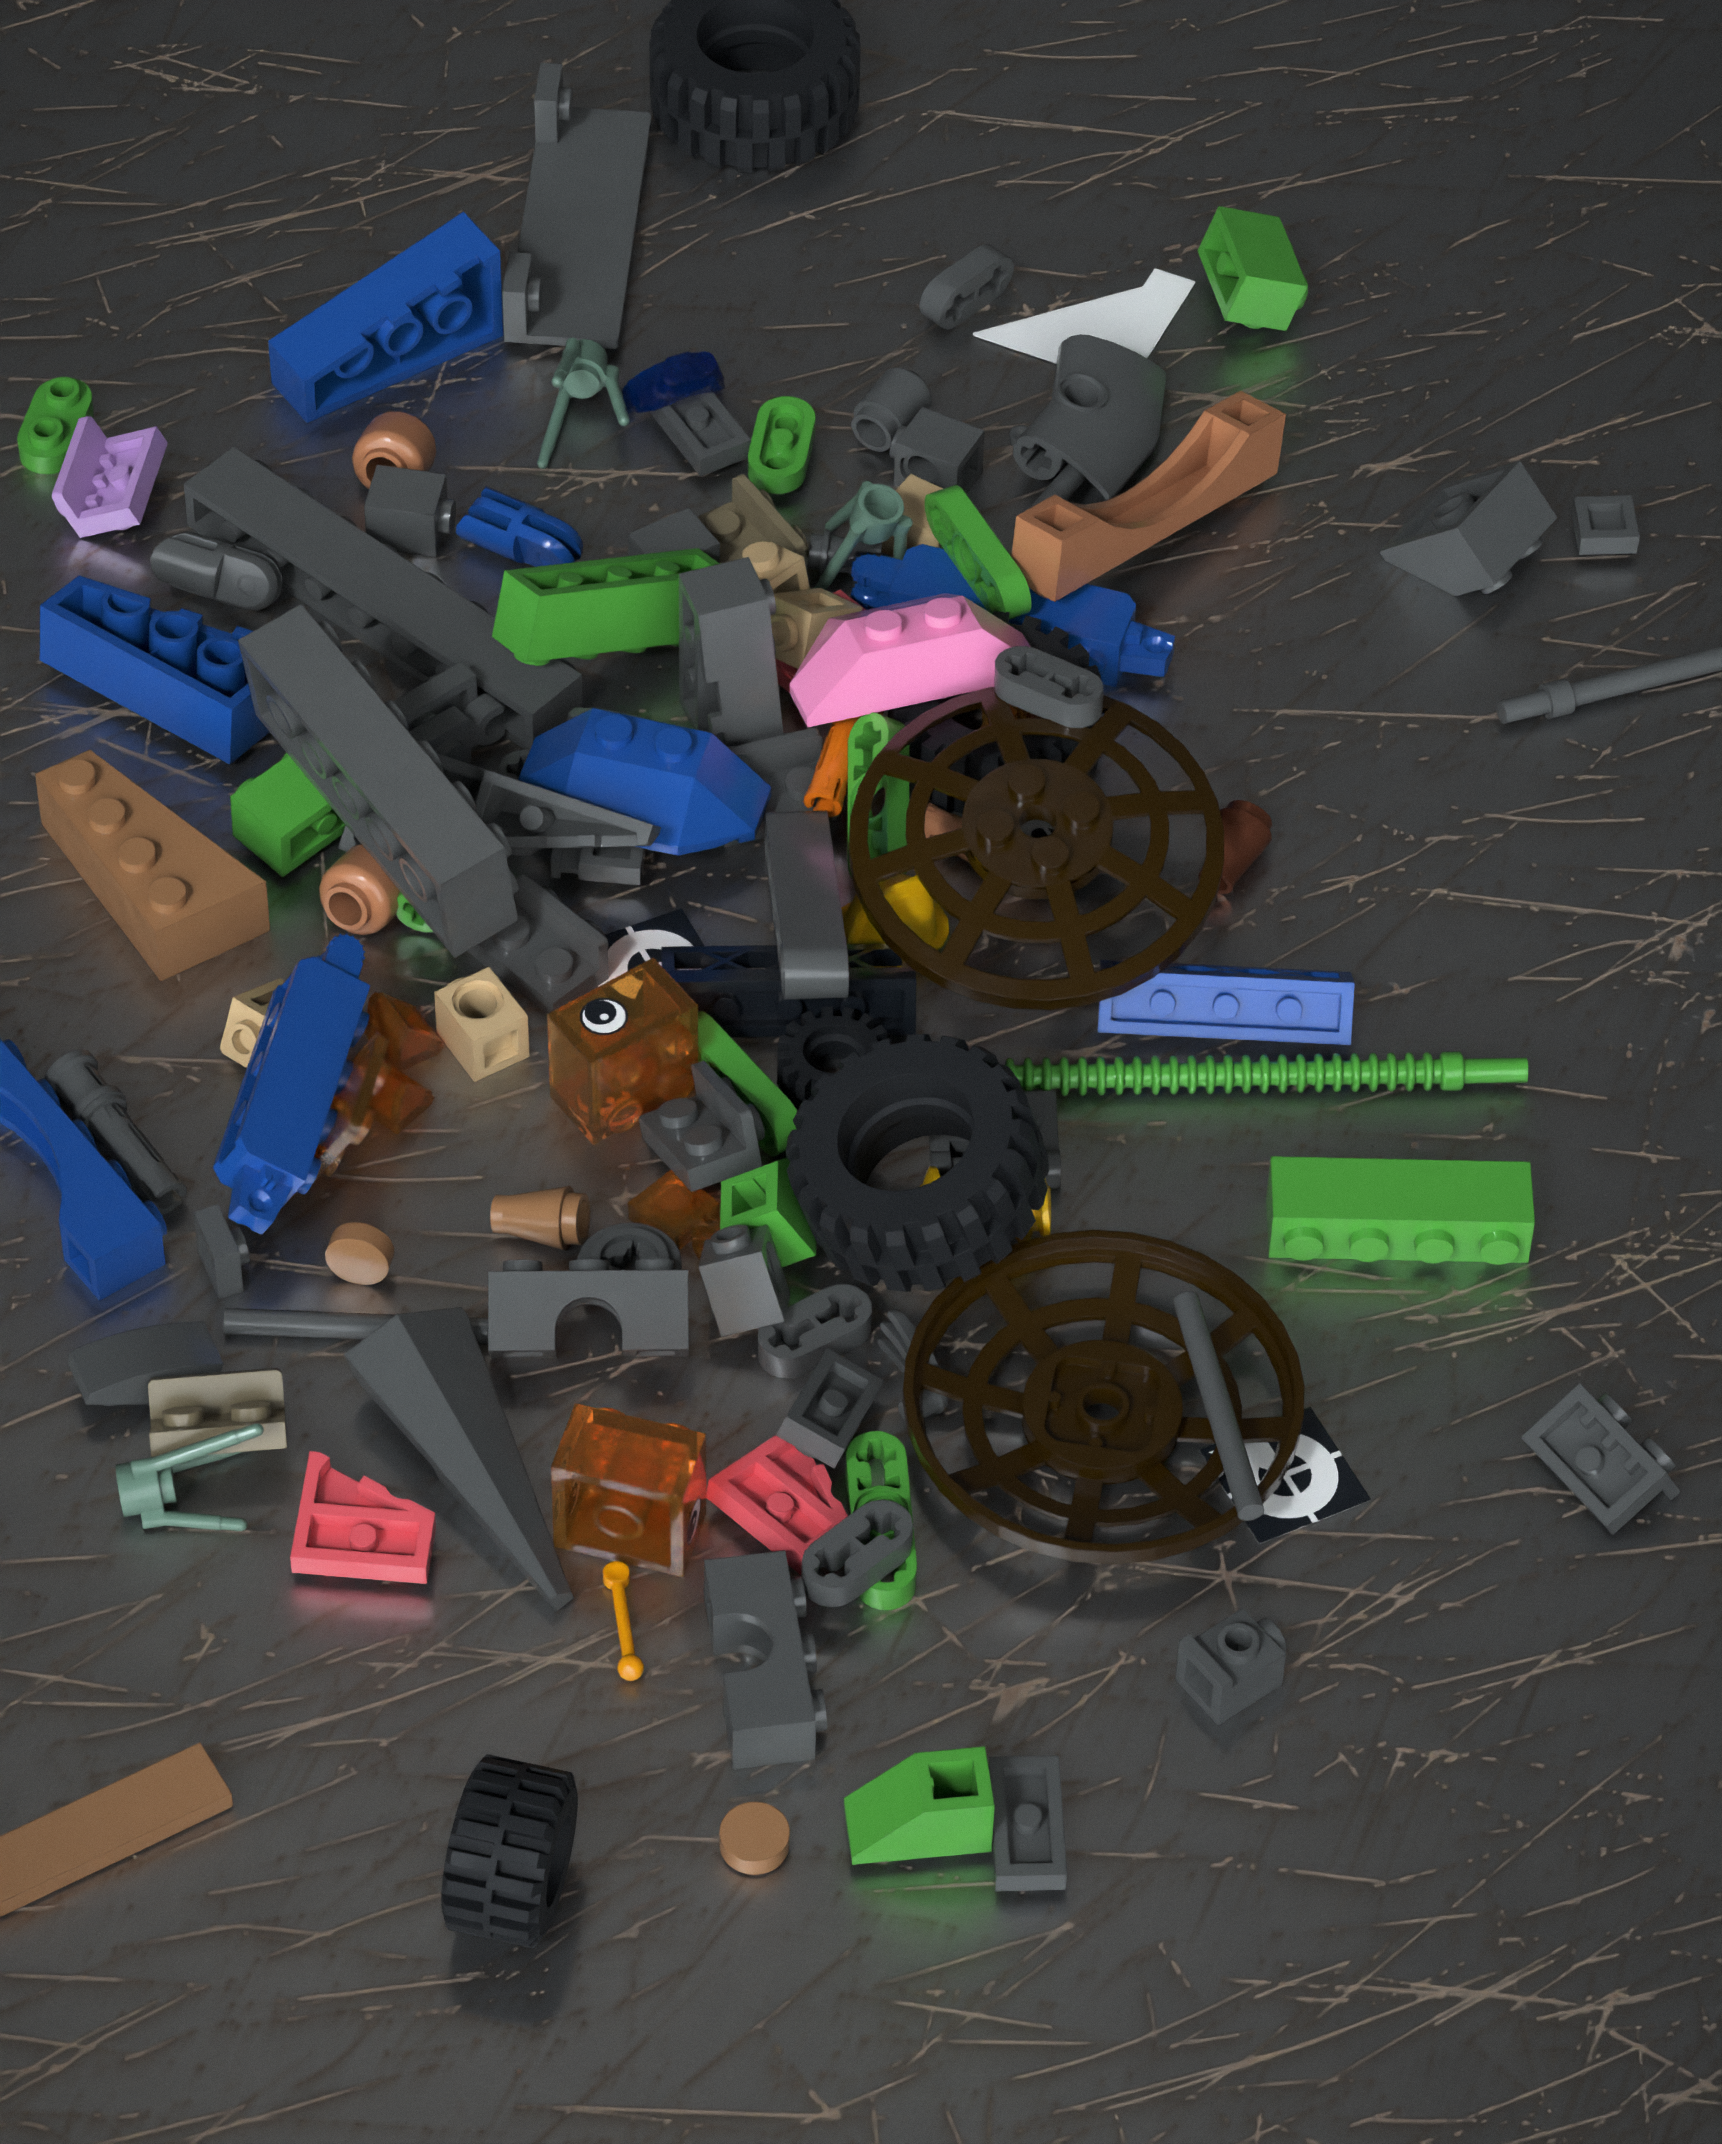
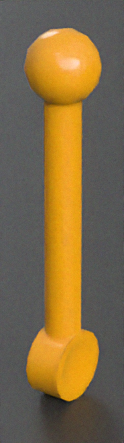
M613 1561L606 1564L603 1568L604 1586L612 1590L622 1654V1658L617 1664V1671L624 1680L634 1681L643 1674L644 1664L641 1658L635 1655L625 1588L630 1581V1570L625 1563Z

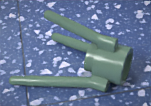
M569 338L566 341L562 359L552 378L553 386L559 387V391L537 460V466L541 469L547 468L572 397L579 399L590 398L601 391L602 387H607L619 424L627 426L630 422L618 382L619 368L607 365L608 356L606 351L597 342L587 339L577 340L576 338Z
M864 481L857 494L826 522L825 529L833 532L849 519L850 529L814 588L827 590L859 542L875 545L887 541L891 536H894L893 558L903 559L907 551V534L913 521L910 517L902 515L904 503L898 492L884 484H873L870 481Z
M255 1423L155 1457L115 1464L119 1497L124 1517L141 1514L143 1530L161 1526L229 1531L246 1530L248 1523L243 1518L167 1511L164 1504L177 1502L173 1473L243 1453L211 1454L262 1435L264 1431L263 1426Z

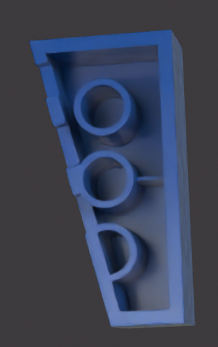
M463 211L268 340L271 383L303 420L309 423L502 337L503 309L500 250Z
M79 575L40 605V661L229 765L269 733V730L255 714L238 643L240 638L253 632L252 630L236 626L232 633L204 625L202 614L183 608L179 611L166 612L150 608L151 598Z

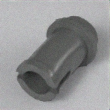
M824 529L823 535L811 533L807 569L819 570L818 576L822 575L845 539L844 537L829 536L830 530ZM862 542L857 543L839 572L851 574L852 561H855L856 557H861V554L867 555L869 553L879 557L881 555L882 542L875 545H868Z

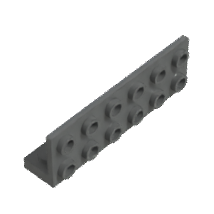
M540 62L534 97L535 148L518 251L508 253L502 290L504 342L566 346V341L569 338H576L577 340H592L599 343L604 349H616L619 347L651 131V113L573 107V88L563 87V64Z

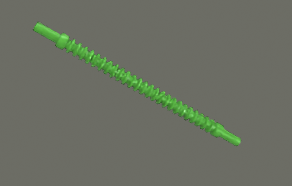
M1459 1051L1441 1052L1439 1059H1432L1431 1053L1425 1052L1422 1059L1419 1060L1414 1059V1055L1411 1052H1407L1402 1060H1397L1392 1052L1387 1054L1386 1060H1378L1377 1055L1372 1052L1369 1054L1368 1060H1360L1357 1053H1352L1350 1060L1347 1061L1342 1060L1338 1053L1333 1054L1332 1060L1325 1061L1323 1056L1317 1053L1313 1061H1305L1303 1054H1297L1295 1061H1287L1286 1055L1280 1054L1277 1061L1272 1062L1269 1061L1266 1054H1262L1259 1061L1252 1062L1250 1056L1244 1054L1240 1062H1233L1232 1057L1227 1054L1224 1056L1223 1062H1215L1212 1055H1207L1205 1062L1201 1063L1196 1062V1058L1193 1055H1189L1185 1063L1178 1062L1175 1055L1170 1056L1168 1063H1160L1159 1057L1155 1055L1152 1056L1150 1063H1142L1139 1056H1134L1132 1063L1129 1064L1124 1063L1121 1056L1115 1057L1112 1064L1105 1063V1059L1102 1056L1097 1057L1095 1064H1087V1060L1083 1056L1078 1059V1064H1069L1066 1057H1062L1060 1063L1056 1065L1051 1064L1048 1057H1044L1039 1065H1034L1029 1057L1024 1059L1022 1065H1015L1014 1060L1010 1057L1005 1062V1066H1008L1018 1078L1022 1090L1033 1091V1089H1042V1091H1051V1089H1060V1093L1063 1096H1067L1069 1089L1072 1088L1078 1089L1081 1096L1087 1094V1089L1095 1088L1098 1095L1102 1096L1105 1094L1106 1088H1114L1117 1095H1122L1124 1088H1132L1135 1095H1140L1142 1088L1148 1087L1151 1088V1092L1154 1095H1158L1160 1088L1168 1087L1170 1093L1175 1095L1179 1087H1187L1189 1094H1195L1197 1087H1205L1206 1092L1212 1094L1215 1087L1221 1086L1224 1088L1225 1093L1230 1094L1233 1087L1240 1086L1242 1091L1248 1094L1252 1086H1259L1262 1093H1267L1269 1086H1278L1279 1092L1285 1093L1287 1087L1293 1085L1296 1086V1090L1299 1093H1303L1307 1085H1313L1315 1091L1320 1093L1323 1091L1324 1085H1332L1335 1092H1340L1342 1085H1350L1353 1092H1358L1360 1085L1366 1084L1370 1091L1375 1092L1378 1089V1085L1386 1084L1387 1089L1393 1092L1397 1084H1404L1407 1091H1412L1415 1084H1422L1426 1091H1430L1433 1084H1439L1443 1091H1461L1464 1084L1528 1082V1060L1526 1057L1463 1058V1054Z

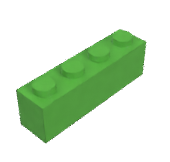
M699 548L504 570L492 637L513 652L514 657L518 661L535 666L546 665L552 659L568 657L594 659L599 653L615 651L642 653L647 647L662 645L679 647V573L720 563Z
M1271 1156L1266 1194L1269 1258H1292L1300 1261L1311 1259H1354L1363 1262L1378 1260L1423 1261L1426 1263H1441L1444 1261L1487 1262L1495 1265L1529 1262L1535 1226L1530 1162Z

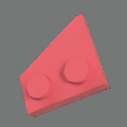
M776 1435L711 1477L708 1481L706 1498L772 1552L785 1550L788 1565L800 1575L804 1551L814 1541L848 1517L842 1503L831 1492L832 1481L824 1464L816 1465L814 1458L802 1454L795 1446Z
M309 1451L290 1555L292 1573L427 1584L436 1532L435 1512L410 1499H400L391 1495L385 1486L366 1476H363L358 1482L331 1468L330 1457L321 1452Z

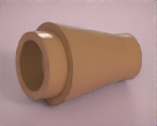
M571 1186L513 1195L496 1194L492 1200L490 1224L493 1233L509 1234L565 1251L571 1245H583L588 1237L591 1218L589 1197L586 1193H575Z

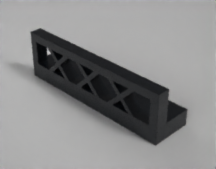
M847 944L849 970L848 997L783 1000L776 945L661 947L663 1038H671L670 1031L672 1026L699 1011L709 1014L730 1037H780L781 1034L786 1035V1026L792 1020L801 1025V1014L811 1010L816 1019L821 1018V1007L832 1006L833 1016H842L844 1007L855 1009L854 1020L858 1021L866 1013L874 1018L873 1028L882 1025L887 1031V1035L916 1034V971L886 944ZM874 966H901V967H874ZM747 968H765V969H747ZM674 969H702V970H674Z

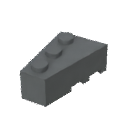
M749 557L679 573L680 703L692 729L714 734L727 747L784 734L775 660L776 648L771 624V615L776 613L775 596L768 579L759 580Z

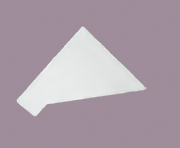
M1154 269L1141 287L973 333V336L1055 364L1057 363L1058 349L1061 343L1070 336L1079 334L1091 335L1114 342L1148 358L1195 285V281Z

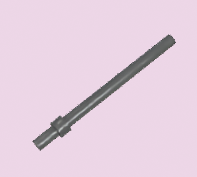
M1722 646L1569 683L1566 679L1543 683L1539 685L1536 692L1497 701V714L1502 724L1543 714L1547 719L1572 714L1576 706L1721 671Z

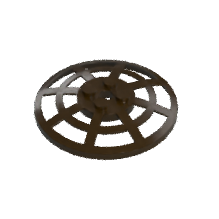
M994 687L954 697L922 713L897 732L874 758L861 781L850 815L849 862L854 889L866 917L892 951L912 969L937 985L972 1000L1012 1009L1055 1010L1086 1006L1122 995L1154 978L1179 958L1202 930L1216 902L1224 867V827L1218 800L1203 769L1187 748L1160 723L1134 707L1103 695L1102 710L1104 715L1091 729L1087 727L1070 728L1050 719L1025 718L1015 720L1009 704L997 696ZM982 708L989 722V726L979 728L954 741L941 751L931 763L899 754L902 749L924 732L956 715ZM1128 725L1150 737L1178 762L1190 778L1195 790L1160 791L1156 781L1142 762L1124 746L1115 741L1116 738ZM1022 735H1052L1075 740L1080 743L1064 763L1047 759H1030ZM994 741L997 742L1005 764L991 771L980 781L950 770L953 764L969 752ZM1104 754L1127 772L1139 788L1140 793L1106 797L1098 784L1088 776V773ZM883 775L915 783L916 785L912 791L906 812L905 838L907 845L871 859L868 847L869 812ZM934 790L966 802L963 810L962 828L926 838L925 814ZM1168 815H1204L1206 825V857L1199 884L1191 899L1159 877L1164 868L1169 848ZM1149 816L1150 843L1142 865L1112 847L1114 820ZM1042 820L1049 823L1054 828V831L1048 836L1033 838L1026 835L1021 830V827L1028 821ZM965 853L972 868L984 880L971 902L962 897L947 883L936 868L935 861ZM914 869L919 881L932 899L951 916L959 920L942 953L925 943L902 922L884 897L879 885L880 882ZM1101 870L1127 885L1120 894L1108 903L1089 913L1079 914L1073 892L1090 883ZM1006 894L1025 899H1048L1054 921H1021L1002 917L994 913ZM1145 898L1176 919L1166 933L1143 951L1115 966L1094 972L1086 936L1096 934L1119 922L1136 909ZM982 933L1019 943L1050 944L1060 942L1069 977L1052 980L1018 979L983 972L965 964Z
M1107 1230L1060 1232L1018 1242L1011 1245L1013 1251L999 1263L995 1264L991 1259L980 1266V1275L965 1282L961 1276L956 1277L933 1300L917 1325L905 1359L902 1402L907 1433L921 1466L940 1493L967 1518L995 1536L1034 1553L1073 1562L1099 1564L1154 1561L1192 1551L1226 1535L1244 1522V1520L1239 1519L1235 1506L1221 1514L1199 1498L1208 1492L1224 1474L1217 1446L1207 1464L1185 1485L1162 1465L1171 1455L1177 1442L1216 1443L1208 1418L1182 1417L1183 1402L1179 1387L1193 1379L1195 1374L1178 1318L1149 1305L1135 1302L1141 1268L1162 1272L1190 1283L1222 1302L1234 1313L1215 1328L1210 1335L1244 1443L1278 1442L1274 1459L1257 1486L1263 1504L1278 1488L1294 1460L1303 1426L1305 1385L1298 1353L1284 1324L1266 1300L1240 1276L1205 1254L1175 1242L1134 1232ZM1091 1262L1115 1264L1109 1298L1066 1300L1030 1311L1011 1283V1280L1024 1274L1058 1265ZM987 1294L1007 1323V1326L998 1331L982 1348L970 1368L968 1377L966 1378L928 1364L931 1354L948 1327L972 1303ZM1105 1321L1102 1340L1081 1341L1060 1349L1045 1332L1049 1328L1072 1322ZM1131 1326H1140L1163 1335L1182 1347L1185 1352L1164 1365L1148 1352L1128 1344ZM1252 1333L1264 1347L1277 1374L1283 1403L1282 1416L1242 1418V1404L1238 1385L1223 1356ZM1020 1344H1022L1037 1364L1025 1384L1023 1393L988 1384L999 1363ZM924 1389L963 1403L962 1417L965 1435L979 1465L951 1474L945 1471L936 1458L927 1436L922 1408ZM1094 1404H1107L1114 1407L1119 1414L1111 1419L1099 1420L1088 1415L1085 1409ZM982 1409L1022 1418L1023 1432L1028 1444L998 1457L993 1451L986 1435ZM1047 1465L1059 1474L1076 1480L1072 1504L1061 1503L1044 1496L1022 1483L1017 1477ZM1139 1479L1159 1498V1500L1131 1508L1099 1509L1103 1484H1118ZM998 1485L1007 1495L1029 1509L1053 1519L1068 1522L1064 1539L1041 1534L1004 1519L973 1499L970 1494ZM1174 1512L1195 1527L1187 1532L1153 1541L1122 1544L1091 1543L1095 1526L1137 1525L1163 1518Z

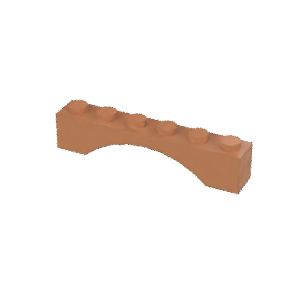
M1240 390L1206 409L1171 455L1148 477L1128 491L1104 502L1086 505L1068 502L1054 494L1017 515L1011 557L1022 571L1028 587L1037 595L1056 602L1276 475L1286 414Z

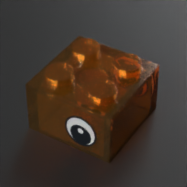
M654 958L547 1014L550 1097L593 1145L615 1133H623L629 1130L638 1122L641 1115L659 1109L663 1103L669 1100L686 1098L690 1092L695 1090L691 1065L698 1063V1005Z
M575 1403L551 1465L554 1546L684 1577L706 1516V1433L690 1430L677 1423L663 1424L628 1416L613 1408L604 1407L598 1409Z

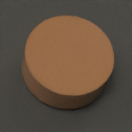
M351 1222L342 1224L333 1231L325 1252V1259L329 1268L345 1281L359 1285H371L382 1281L387 1276L395 1251L392 1241L378 1228L366 1223Z
M746 1802L732 1808L722 1819L719 1829V1847L723 1859L736 1871L750 1875L765 1874L778 1868L786 1859L790 1848V1828L784 1814L774 1806L763 1802Z

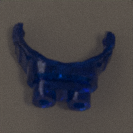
M687 351L667 357L665 361L640 372L627 382L621 392L628 414L634 411L636 413H644L662 409L690 396L721 391L725 388V378L718 362L710 352L690 353Z

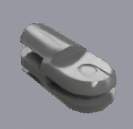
M186 531L166 538L155 547L150 557L151 569L160 581L169 583L175 588L243 610L258 611L272 605L278 599L283 589V574L276 561L265 554L194 532Z

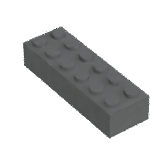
M300 604L240 638L238 643L256 716L367 852L380 865L385 874L452 956L456 958L518 921L513 894L518 892L519 888L513 873L508 867L507 857L512 855V850L506 836L494 822L486 825L477 815V807L471 794L460 781L451 784L443 774L441 761L432 746L425 740L417 743L411 736L406 718L397 704L392 700L384 703L375 693V684L365 666L359 660L350 663L342 653L341 642L330 624L325 620L317 623L305 607Z

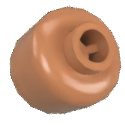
M403 411L383 413L376 416L370 422L355 444L352 455L354 472L360 482L368 489H370L377 465L429 472L433 466L437 451L435 438L428 426L414 415Z
M362 844L351 847L324 873L319 886L320 901L328 918L335 925L349 933L363 936L377 933L396 916L399 906L397 897L400 891Z

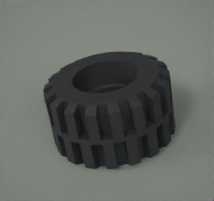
M486 1754L472 1771L463 1790L445 1859L441 1905L445 1925L448 1930L528 1948H534L550 1927L561 1897L574 1842L578 1812V1793L572 1772Z

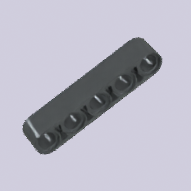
M827 810L765 812V859L783 1000L846 998L849 992L848 952Z

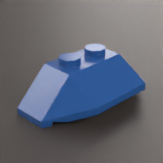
M592 708L536 736L518 778L520 781L661 827L659 836L651 846L635 847L677 856L717 848L734 840H737L739 843L755 840L771 798V786L714 734Z

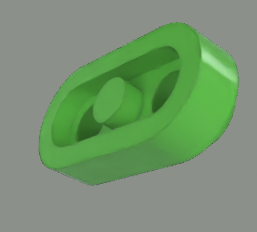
M57 377L46 381L36 390L17 436L19 458L23 466L28 470L38 474H55L60 472L78 419L94 416L92 392L83 381L71 377Z
M780 396L766 401L758 410L748 452V478L757 489H763L770 494H784L794 491L803 484L815 438V411L808 402L797 397Z

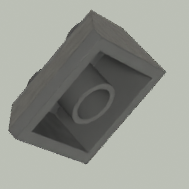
M1517 461L1442 484L1379 550V553L1386 562L1455 597L1480 590L1482 594H1488L1499 589L1512 577L1510 569L1518 560L1527 557L1542 545L1543 539L1541 535L1558 517L1521 461Z

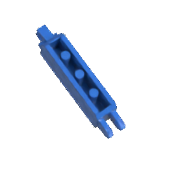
M920 544L907 549L902 560L883 555L878 557L875 554L870 555L867 553V555L861 554V557H856V560L852 561L851 576L853 581H857V584L855 583V587H852L851 598L866 610L944 593L963 595L986 610L944 549ZM1090 584L1083 585L1056 602L1037 595L1029 588L1032 602L1030 612L1009 620L1011 624L1022 625L1027 615L1041 619V632L1046 635L1055 626L1069 634L1068 649L1081 643L1089 652V666L1097 665L1103 684L1117 687L1123 672L1164 677L1174 654V635L1135 622L1136 604L1129 594Z
M340 933L338 936H334L326 947L327 950L321 956L318 955L317 957L313 956L300 960L284 983L278 985L273 991L213 1165V1169L220 1182L232 1188L228 1218L238 1224L246 1225L251 1231L263 1234L270 1227L280 1209L296 1192L305 1195L314 1183L321 1167V1160L314 1157L317 1146L321 1145L330 1134L338 1114L337 1110L331 1108L333 1097L339 1095L353 1070L354 1062L347 1059L350 1047L353 1048L360 1040L369 1021L370 1014L363 1011V1007L371 985L358 979L366 951L363 950L364 945H361L359 943L360 940H356L354 935L349 936L347 933L345 935Z

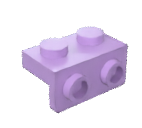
M92 416L78 419L52 492V499L58 512L68 520L80 538L114 530H126L141 524L168 444L157 426L107 438Z

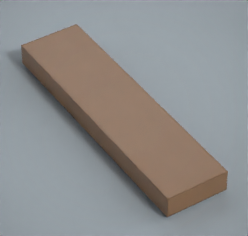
M199 1742L1 1835L0 1917L233 1807L232 1793L202 1744Z

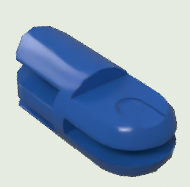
M485 486L481 492V497H478L470 506L468 515H464L456 525V534L461 539L517 563H527L534 567L572 563L579 560L583 554V541L578 532L570 525L546 514L539 507L488 486Z

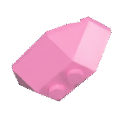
M939 594L829 618L789 683L790 695L807 727L868 715L872 712H882L994 687L995 660L997 656L1008 648L1015 646L1030 647L1023 633L963 595Z

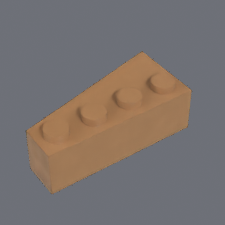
M89 749L35 773L41 824L160 981L270 931L266 881Z

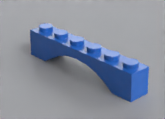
M0 1039V1124L14 1131L35 1150L55 1178L61 1194L59 1227L64 1260L95 1297L101 1301L166 1264L162 1237L167 1234L166 1223L153 1202L150 1200L142 1202L132 1191L130 1181L121 1165L114 1159L106 1161L97 1151L94 1139L86 1125L80 1119L71 1121L64 1113L52 1086L45 1079L42 1078L37 1081L27 1070L20 1050L10 1039L4 1041Z

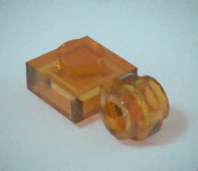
M670 1170L628 1202V1219L633 1223L646 1224L661 1230L675 1242L679 1250L692 1241L693 1251L700 1260L705 1240L710 1239L714 1233L720 1230V1203L702 1189L691 1192L674 1172Z

